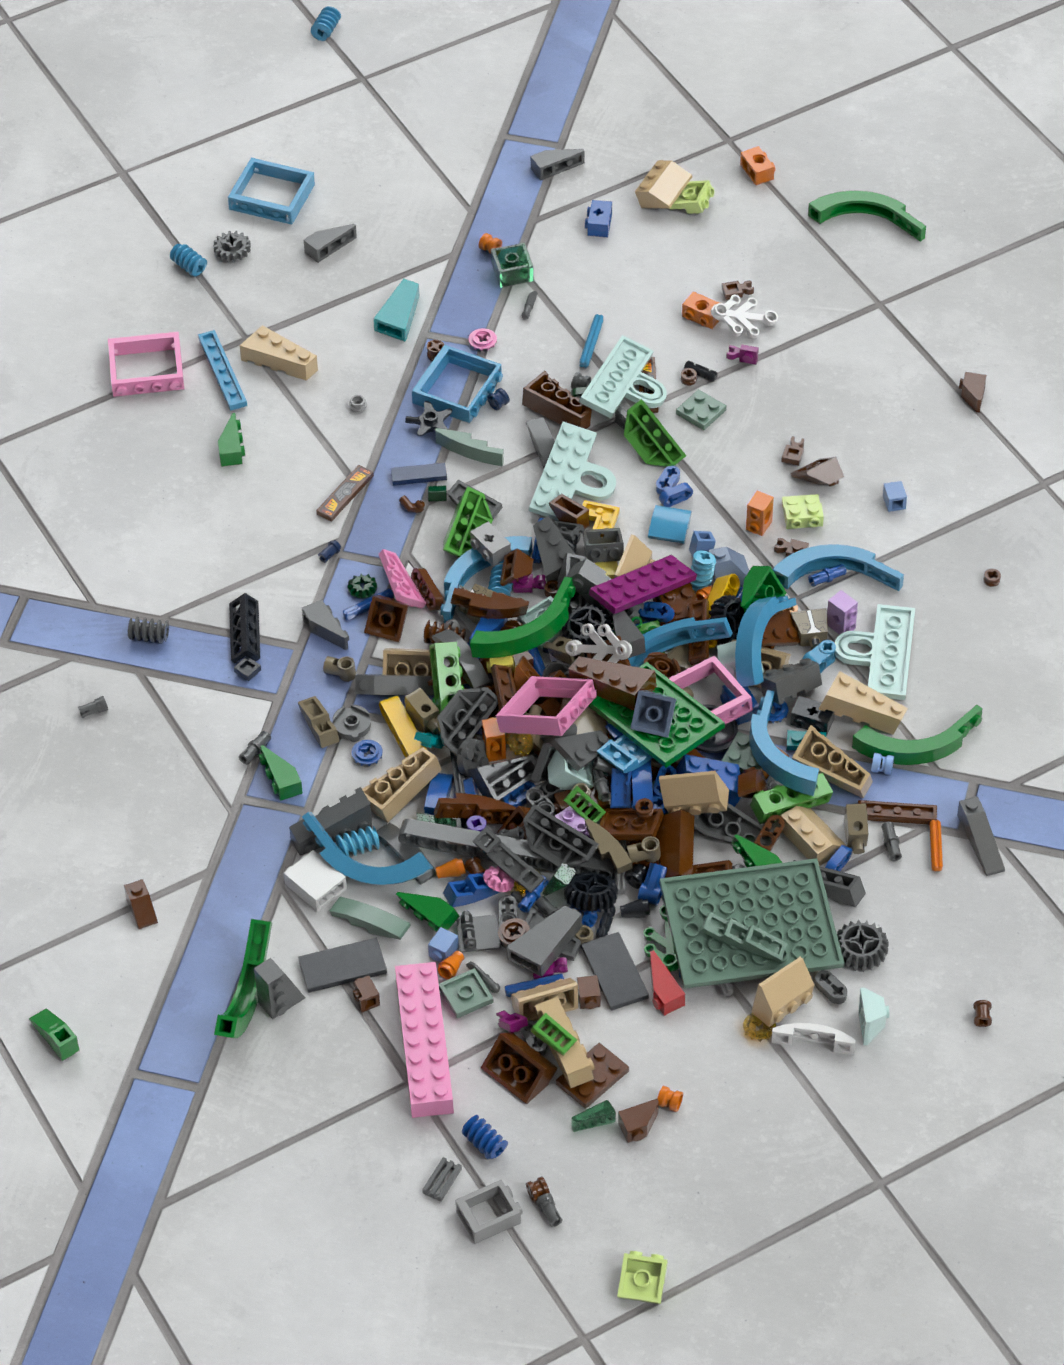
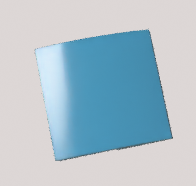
M655 505L648 538L685 544L692 511Z
M624 734L615 742L610 739L597 750V754L623 773L633 771L653 758Z

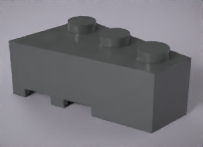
M587 558L574 564L567 577L572 578L576 591L590 605L593 603L596 607L601 605L610 615L611 611L590 596L589 590L612 578L606 575L605 570Z
M806 658L800 660V663L786 664L781 669L765 671V674H763L764 682L760 683L763 697H765L767 690L775 691L773 702L780 705L784 703L783 699L789 696L793 699L797 697L796 693L800 691L806 693L821 686L822 679L819 663Z
M533 755L521 756L471 768L468 771L482 796L500 800L531 779L536 761Z
M271 958L254 968L258 1004L272 1019L283 1015L288 1009L306 998Z

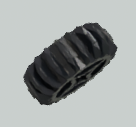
M725 595L716 599L713 605L710 606L711 611L708 612L711 616L708 620L725 617L728 620L732 635L729 638L716 639L720 640L721 644L737 639L738 629L745 614L741 607L740 597L736 598L735 595Z
M586 603L584 607L578 605L577 610L572 609V614H569V619L562 627L563 637L579 640L584 645H596L589 635L585 636L582 634L581 627L584 624H592L598 633V627L603 624H608L612 631L613 623L608 611L603 609L601 605L596 607L594 603L591 606ZM600 636L604 641L608 640L606 636Z
M589 871L588 873L574 874V876L568 878L564 885L566 904H569L571 908H576L578 911H591L592 913L594 911H606L608 908L613 907L618 896L615 880L611 879L610 876H605L604 873L598 874L597 872L591 873Z

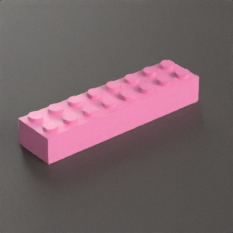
M436 962L395 966L412 1118L453 1114V1096Z

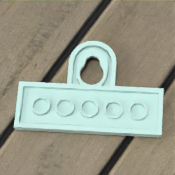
M622 335L582 394L579 402L609 418H612L624 398L635 403L642 399L649 408L660 407L667 396L664 385L658 380L642 373L654 351ZM633 385H642L654 393L639 392L635 390Z
M562 422L528 511L558 520L549 506V502L561 493L570 499H573L574 494L596 501L608 499L613 495L616 487L614 474L605 467L587 462L597 436L596 432ZM592 475L603 486L601 488L587 486L581 482V477Z
M878 604L874 633L846 631L841 633L835 640L836 651L834 653L836 657L846 664L870 667L868 687L890 699L905 700L915 608ZM848 644H866L872 650L868 653H858L850 649Z

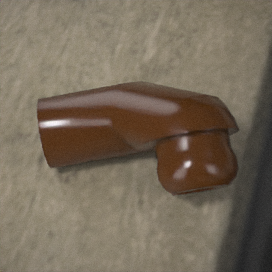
M405 495L399 499L401 505L408 512L421 513L424 510L425 503L422 500L411 503Z

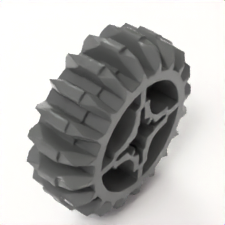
M858 920L854 924L850 921L849 926L844 924L842 929L837 931L843 960L847 968L853 966L855 971L861 968L864 972L866 967H868L872 971L874 966L879 967L880 962H884L888 954L889 942L886 933H882L881 927L876 928L875 923L869 925L867 920L865 923H861Z

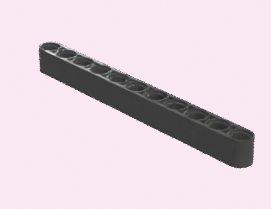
M404 819L402 821L398 840L402 844L462 856L479 857L480 859L491 861L473 843V840L480 831L416 819ZM496 835L501 839L502 843L534 869L569 876L590 871L591 873H604L605 876L612 878L614 866L610 858L602 861L598 853H594L588 862L562 870L530 850L528 840Z

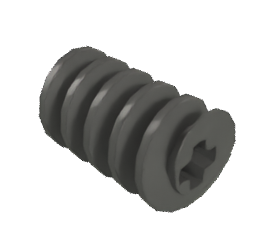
M138 616L135 621H132V618H130L128 624V638L130 640L136 638L137 641H140L143 638L145 642L150 640L152 643H155L158 640L160 644L167 641L169 635L168 620L162 625L161 619L155 624L154 618H151L149 623H147L146 617L143 618L142 622H140Z

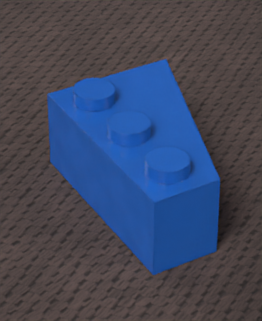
M685 754L676 767V774L716 771L729 789L728 803L735 807L741 799L738 796L739 764Z

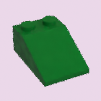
M752 566L744 578L741 607L745 612L752 603L759 599L775 596L777 599V597L786 595L787 592L771 566Z

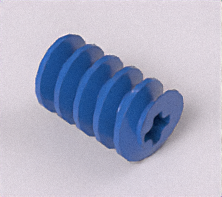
M474 1115L464 1124L462 1134L487 1159L498 1157L507 1148L508 1141H502L503 1137L500 1134L497 1135L495 1129L491 1130L492 1126L486 1124L484 1118L479 1119V1115Z

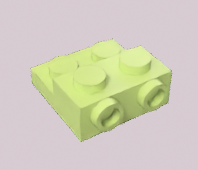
M690 181L673 203L670 210L685 209L687 214L703 213L704 209L709 207L710 197H714L715 193L710 181Z
M819 494L782 497L786 529L823 526L824 515Z
M630 1251L629 1254L624 1253L617 1297L661 1304L668 1261L664 1259V1256L658 1254H651V1257L642 1256L643 1253L638 1251Z

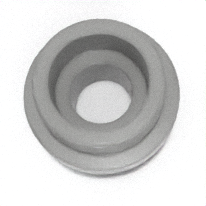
M354 395L349 401V408L353 411H362L367 406L366 400L361 395Z

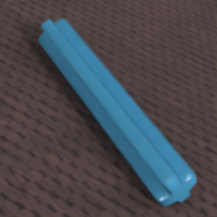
M596 314L593 318L579 361L580 367L587 368L589 366L604 321L603 315Z

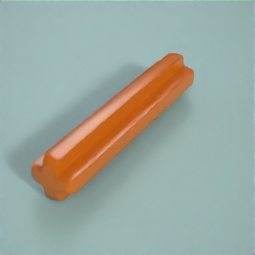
M931 820V866L933 871H941L943 867L941 822L939 820Z

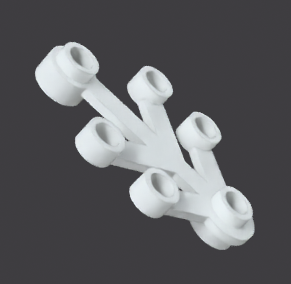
M732 295L725 304L718 303L711 309L712 316L717 320H723L731 328L732 335L740 336L743 331L741 325H743L748 330V336L752 339L757 338L760 331L748 320L763 322L766 326H773L778 320L777 313L772 310L766 311L764 315L746 312L756 307L757 300L754 297H749L746 303L736 311L729 309L732 306L737 307L741 302V298L738 295ZM731 318H735L741 325L736 324Z
M584 624L581 627L582 634L585 636L589 635L596 645H584L579 640H572L565 646V650L570 656L579 655L581 652L597 653L593 659L602 660L607 654H613L608 662L617 663L620 659H627L632 653L631 644L625 640L620 641L611 631L608 624L600 625L598 633L592 624ZM600 636H606L613 646L607 645Z

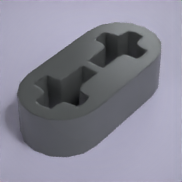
M821 970L816 974L815 986L824 996L834 1004H842L846 1001V986L831 972Z
M528 1020V1026L521 1028V1036L524 1042L544 1056L547 1053V1044L537 1036L531 1035L530 1031H527V1029L531 1030L537 1023L533 1020ZM535 1042H537L538 1046L541 1047V1049L535 1047Z

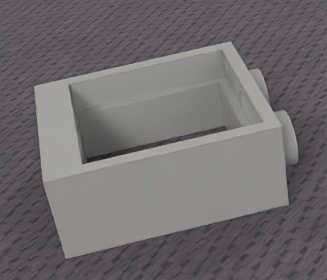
M498 1180L455 1200L456 1212L475 1244L521 1224L522 1208L518 1202H514L510 1187L508 1185L505 1186L502 1180ZM497 1195H501L510 1212L479 1225L470 1208Z

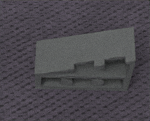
M547 516L534 524L533 528L547 582L552 580L558 581L565 554L575 553L551 518Z

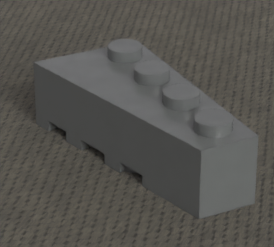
M361 787L355 789L356 793L347 798L345 795L339 798L340 802L334 806L329 807L327 805L323 807L319 814L315 816L334 842H336V835H340L343 839L344 833L350 836L351 831L358 833L360 828L364 832L367 826L372 828L371 805ZM304 819L289 827L290 839L300 856L321 848L315 840L317 836L314 832H309L304 826Z

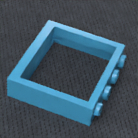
M251 157L228 196L229 210L292 225L315 186L314 172ZM254 173L302 184L289 207L242 196Z
M444 345L413 388L412 403L424 407V402L429 401L437 412L451 408L452 413L450 417L470 423L474 417H477L481 406L486 404L487 396L493 393L497 383L501 382L503 378L502 364ZM448 363L489 376L468 407L428 394Z

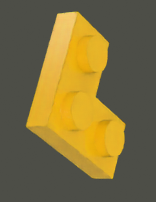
M584 500L582 506L589 509V520L595 521L593 529L614 528L620 513V507Z

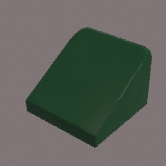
M446 485L428 486V501H447Z

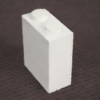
M314 850L302 856L296 864L288 867L284 872L285 885L317 912L347 889L346 877L334 869Z

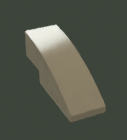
M316 696L298 702V706L321 748L340 742L337 729L330 721L329 713Z
M586 819L585 827L591 839L599 844L597 851L601 860L610 858L618 875L632 869V861L621 844L599 824Z

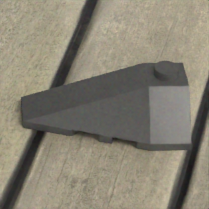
M729 803L727 811L694 815L695 829L706 836L732 842L733 837L737 834L754 843L764 827ZM762 837L760 839L763 846H769L772 843L769 837Z

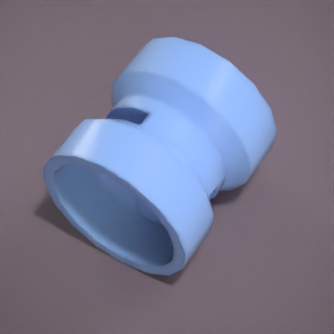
M874 753L871 772L878 773L880 771L886 775H891L894 756L888 755L885 757L879 753Z

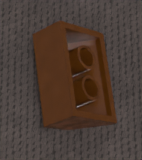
M500 1033L481 1066V1069L525 1104H528L549 1085L558 1069L514 1033Z

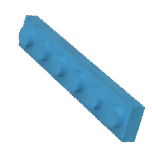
M215 330L198 334L199 342L230 411L246 407L247 400Z

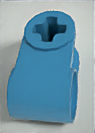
M824 640L807 652L802 659L809 658L819 663L821 674L828 666L835 662L836 655L834 652L836 651V644L831 640Z

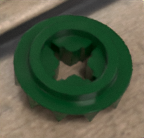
M361 573L360 576L354 575L353 579L349 580L347 588L353 597L363 599L375 594L377 583L375 577L371 578L369 574L363 576ZM360 583H364V589H362Z

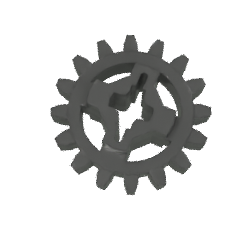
M228 231V234L222 233V237L217 236V240H214V253H216V257H220V260L227 259V262L230 260L236 262V259L243 260L242 256L247 257L248 253L251 252V242L248 236H244L243 232L238 234L237 231L234 233Z

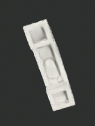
M792 1023L775 1027L772 1030V1043L792 1046L793 1039L834 1045L833 1052L854 1055L855 1039L844 1032L828 1026L812 1023Z

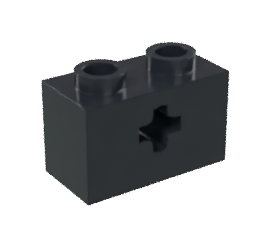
M798 696L791 712L790 725L806 730L812 725L818 732H826L827 736L835 715L833 711L828 709L825 711L819 710L821 702Z

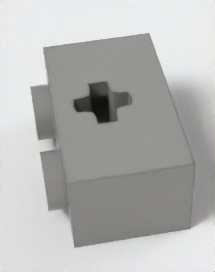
M489 521L470 531V544L472 548L477 550L483 559L492 566L503 561L504 556L511 552V543Z

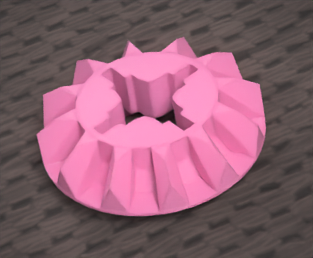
M481 328L474 330L469 335L470 346L474 347V350L480 349L482 351L486 349L489 351L490 347H494L495 343H497V336L492 330Z
M491 866L489 869H486L483 875L485 883L495 891L508 892L514 886L515 881L498 866L496 868Z

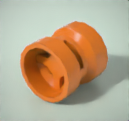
M484 233L478 245L480 249L488 250L490 254L497 255L501 250L502 240Z
M663 1085L657 1097L659 1106H666L671 1111L677 1112L681 1106L684 1093L678 1090L674 1092L669 1087Z

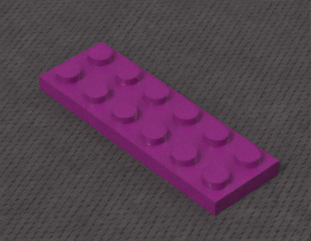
M671 554L590 588L589 595L613 614H617L695 581L697 574Z

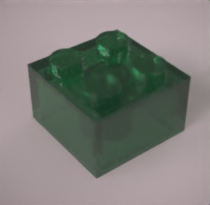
M525 243L491 249V264L500 288L534 281L533 263Z

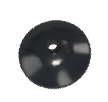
M703 704L710 711L718 708L715 705ZM733 720L725 724V728L695 749L706 753H719L729 749L738 733L736 721Z

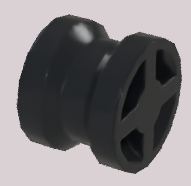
M636 863L632 867V871L626 874L625 879L629 885L640 889L641 884L645 881L648 869Z

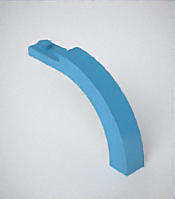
M505 537L511 543V551L518 548L531 557L533 549L532 537ZM473 548L461 555L446 574L444 580V600L446 602L442 604L440 614L443 615L444 623L453 619L456 605L451 604L454 587L464 586L477 572L492 566Z
M839 544L818 545L802 549L784 558L772 569L782 586L786 589L806 574L824 568H832L839 564H844L846 569L867 575L897 591H900L903 587L904 574L876 561L875 553L862 548Z
M788 595L777 597V599L776 596L763 598L752 603L746 610L738 629L735 649L736 677L742 687L764 682L761 665V646L764 630L768 621L775 613L797 605L796 598L788 599Z
M726 617L695 621L694 618L675 621L643 634L645 637L646 653L628 659L631 666L640 667L644 659L652 652H664L673 647L692 642L729 638L732 635V630Z
M767 690L765 697H761L759 708L762 710H758L757 715L752 714L749 743L752 754L761 768L773 779L795 791L814 796L819 768L807 766L789 758L774 745L768 734L767 724L773 706L775 691Z
M307 812L302 816L305 820L303 824L309 832H314L317 836L315 840L321 848H326L320 852V855L334 869L354 880L378 885L399 884L416 879L433 869L422 852H418L402 863L387 867H374L359 863L339 849L312 812Z

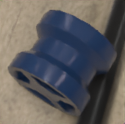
M498 388L494 394L491 393L487 396L488 403L494 410H499L502 405H507L510 402L507 392L502 388Z

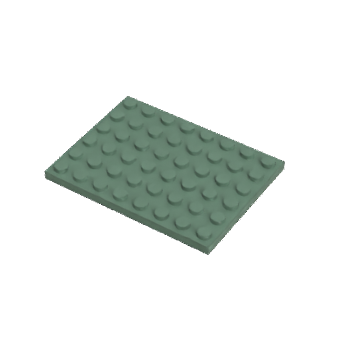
M817 858L661 878L659 881L684 989L769 978L799 957L803 958L809 972L844 967V960ZM712 912L727 921L732 918L747 927L754 925L786 942L787 946L781 961L779 962L738 949L701 932L707 914Z

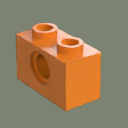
M759 146L741 152L740 165L755 185L774 179L775 165L767 158V154Z
M693 291L682 304V317L713 329L720 320L712 316L711 309L720 302Z
M758 490L747 504L746 530L761 536L764 535L773 519V496Z
M497 718L482 720V739L485 742L489 762L506 759L505 733L500 732Z

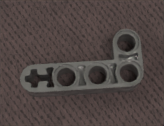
M548 779L527 791L526 807L531 808L535 804L555 816L554 794L565 790L552 785Z

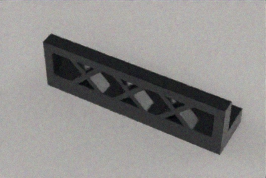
M244 593L229 603L231 661L233 663L238 662L245 656H248L255 662L261 659L258 600Z

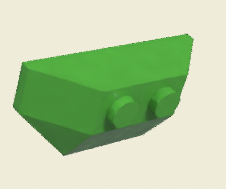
M642 399L627 410L624 436L646 464L667 467L675 466L687 456Z
M468 486L466 487L444 538L443 551L460 557L472 548L470 544V531L488 521L492 523L493 518L484 493Z

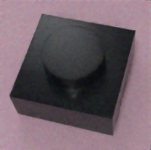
M248 656L234 667V672L247 681H250L261 671V665Z

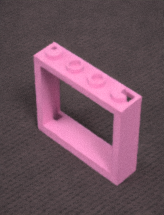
M179 332L108 339L113 397L184 389ZM175 350L177 374L117 380L115 356Z
M715 656L669 678L683 689L715 673L737 697L711 711L723 720L725 724L753 710L751 696Z
M531 676L496 715L500 732L562 736L595 699L596 690L593 679ZM540 696L572 698L556 717L523 715Z

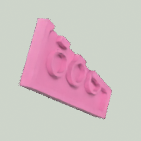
M382 549L379 557L396 601L422 609L426 602L397 554Z

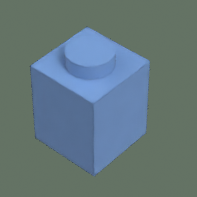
M902 481L884 483L883 499L888 512L906 509L907 495Z
M693 531L689 546L692 558L693 554L697 551L703 550L708 552L710 549H714L716 540L712 532Z
M440 927L428 944L429 957L434 961L441 962L452 955L459 947L458 935Z

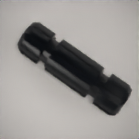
M687 361L684 365V369L692 368L700 377H707L710 381L717 379L718 373L714 370L709 371L707 367L697 363L694 365L692 361Z
M614 905L608 908V910H604L596 932L597 939L608 935L613 921L612 917L616 912Z

